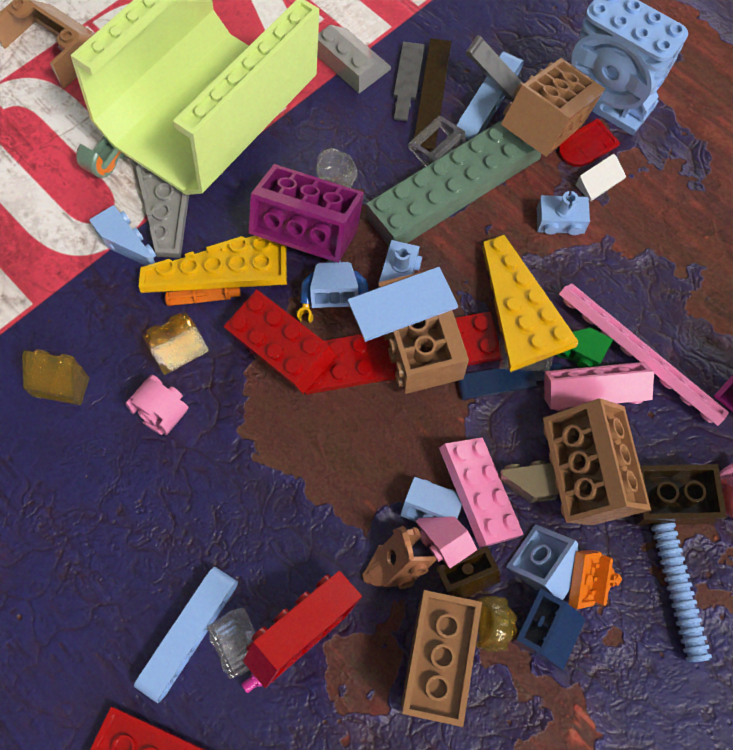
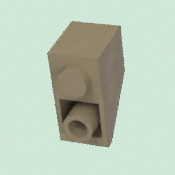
M543 460L532 462L530 466L520 467L519 464L507 465L499 474L503 485L529 503L556 500L560 495L555 486L556 475L554 466L551 463L546 464Z

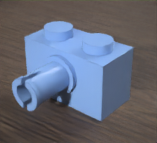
M569 191L565 192L563 196L541 195L537 206V232H545L546 234H584L590 223L589 197H578L573 191H571L570 196H568Z
M391 240L379 282L414 274L415 270L419 271L422 262V256H418L420 246Z

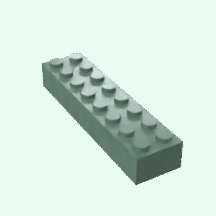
M503 120L366 203V219L388 246H390L391 240L408 243L538 161L541 153L502 126Z

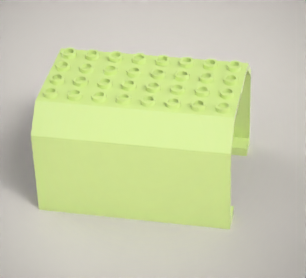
M133 0L70 55L90 119L114 148L185 195L202 194L317 75L319 8L306 0H296L249 46L228 32L213 10V0Z

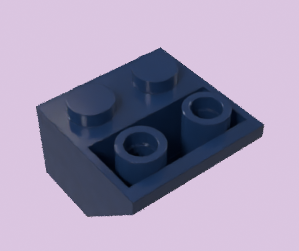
M540 588L534 593L511 643L563 671L586 619L567 602Z

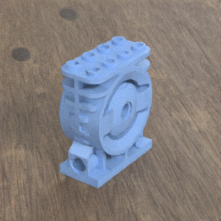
M594 0L586 11V17L580 31V40L573 49L571 65L605 88L592 112L629 134L634 135L656 107L659 97L656 91L673 67L686 41L688 30L679 22L639 0Z

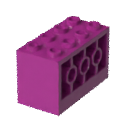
M274 164L251 193L249 234L339 263L358 231L364 192Z

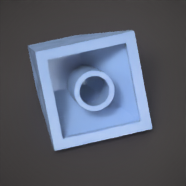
M535 524L506 568L536 591L541 588L563 600L571 588L578 543L574 539Z

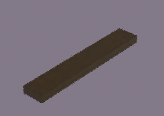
M430 38L412 151L435 154L452 41Z

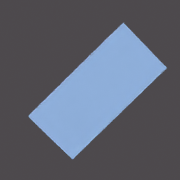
M440 267L348 299L349 306L365 342L458 308V304Z

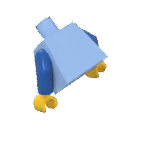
M327 260V263H318L315 271L310 273L302 282L300 297L302 308L297 312L298 319L302 322V315L308 313L309 323L313 321V314L309 309L310 304H312V308L350 307L348 299L369 292L367 280L358 271H353L352 265L349 262H341L340 260L337 263Z

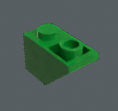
M592 328L574 331L573 334L579 341L577 347L557 354L562 359H569L577 363L580 368L596 367L601 364L613 339Z

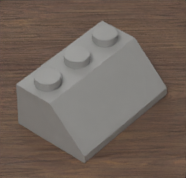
M329 25L318 33L317 57L358 93H361L391 70L389 64L347 28Z

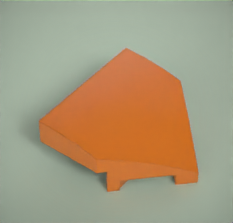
M596 550L576 551L568 603L575 609L594 606L595 603L602 606L607 604L610 588L615 585L618 586L622 580L620 574L615 573L612 568L613 559L611 557L602 555L601 552Z

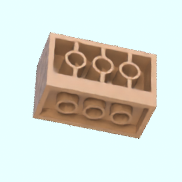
M560 58L554 63L550 62L545 69H540L536 76L531 75L526 83L521 82L514 91L516 97L513 103L510 102L503 112L505 117L501 125L547 157L584 124L605 91V88Z
M423 272L379 282L378 288ZM452 310L383 335L385 341L389 340L390 348L388 349L390 361L391 363H396L397 371L395 372L397 384L399 387L403 386L405 394L464 379L469 359Z
M598 398L543 418L545 425L544 435L548 440L550 448L549 459L554 466L556 475L555 486L560 493L562 502L561 513L566 523L596 525L651 510L625 406Z
M426 590L423 591L419 600L400 714L463 727L482 602Z

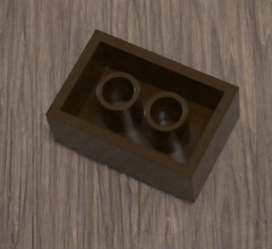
M718 464L640 466L651 510L635 514V526H648L663 522H671L676 525L716 524L727 518Z

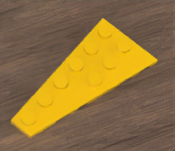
M255 235L248 238L240 236L208 246L206 251L194 254L192 251L186 253L184 258L174 261L166 259L141 267L139 278L141 293L287 285V246Z
M502 235L484 241L482 249L490 275L491 290L494 293V304L499 327L503 334L504 350L509 361V372L576 348L579 341L506 236Z

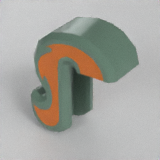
M104 136L93 150L80 144L76 153L78 165L98 178L110 175L115 169L118 159L126 157L125 154L114 148Z

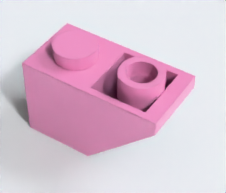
M430 517L416 520L421 530L422 537L420 540L425 547L431 545L429 549L433 556L436 557V560L438 562L443 560L449 568L477 550L468 530L456 517Z

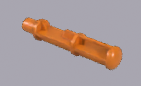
M240 287L166 292L165 303L167 306L230 300L231 297L241 296Z

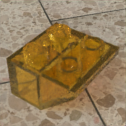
M187 313L176 314L169 319V322L161 326L155 325L149 328L146 334L142 335L164 375L209 351L199 330Z
M24 350L22 355L23 388L32 397L75 405L82 404L90 377L83 370V367L75 361L74 357L66 354L53 356L43 350H35L34 352Z

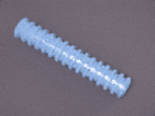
M671 522L655 524L651 527V530L655 532L653 538L658 542L655 546L660 550L658 556L662 557L660 564L664 565L662 572L667 576L664 578L665 582L669 584L667 590L671 591L669 599H673L671 606L676 610L673 613L674 617L678 618L676 625L680 626L681 629L678 633L683 637L681 643L685 644L683 652L688 655L685 658L686 662L694 663L710 660L709 658H712V655L707 652L709 645H706L704 641L707 640V637L703 636L702 631H704V627L700 626L702 619L698 618L697 615L700 612L699 609L695 608L697 601L693 600L692 597L695 593L690 590L692 583L688 582L690 575L686 574L685 570L688 568L687 565L683 564L685 557L681 556L683 550L678 546L681 542L676 538L678 532L674 531L676 524Z

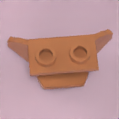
M402 526L393 530L394 534L384 545H378L367 569L362 574L365 583L376 587L398 586L399 589H406L413 586L414 581L420 575L427 573L428 568L436 561L435 556L414 557L412 546L422 535L419 529L415 527L406 530ZM391 555H396L394 565L391 563Z

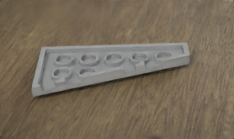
M135 162L157 257L181 258L189 195H185Z

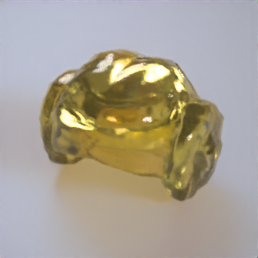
M485 596L477 599L476 601L482 602L479 621V641L476 642V648L492 653L506 651L508 643L517 634L515 625L517 622L516 615L509 608L505 597Z

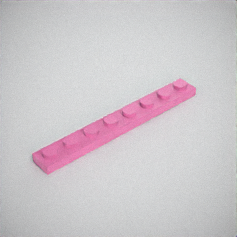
M575 285L565 286L559 293L564 298L563 301L567 306L573 309L576 308L582 313L585 321L597 325L601 329L602 334L612 338L621 345L620 349L625 354L634 356L640 362H645L654 371V374L660 378V382L666 388H673L680 394L679 397L685 404L693 405L697 408L703 419L709 423L714 422L717 426L725 420L729 413L725 408Z

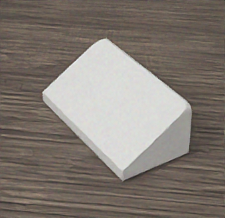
M612 154L579 177L576 186L592 201L624 180L626 175L615 154Z

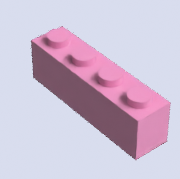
M645 362L544 371V400L550 409L564 411L570 407H576L598 398L616 404L624 402L639 404L653 399L654 371Z

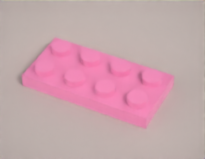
M483 438L442 445L439 448L479 548L516 539L524 535Z

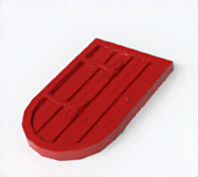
M597 118L578 129L559 145V156L568 165L582 167L620 145V142Z

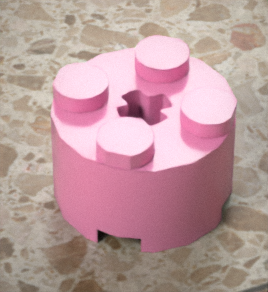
M150 375L125 403L132 414L137 411L144 420L142 423L160 435L163 433L168 435L188 409V406L180 400L183 395L174 387L168 389L163 386V383L154 375Z

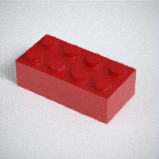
M258 290L249 297L223 326L235 340L302 394L307 391L336 357L329 344Z
M340 570L332 577L329 574L324 576L316 584L317 588L311 594L309 591H306L295 601L296 605L290 611L286 608L274 618L273 621L275 623L269 629L264 626L252 636V642L246 647L248 652L243 659V663L264 688L268 687L341 623L362 598V595Z

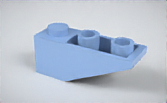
M113 205L89 219L96 233L108 249L145 266L155 263L153 259L156 257L155 252L149 244L144 246L141 242L144 240L136 227L132 229L129 226L131 221L124 211L119 212Z

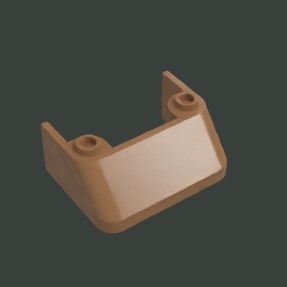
M13 0L0 11L1 46L6 49L35 22L55 34L59 46L64 50L50 62V65L61 87L65 89L77 78L70 55L95 33L51 4L35 0Z

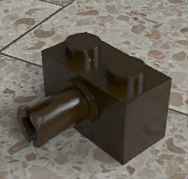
M488 546L476 550L451 568L446 564L436 567L446 595L465 598L501 582L500 570Z

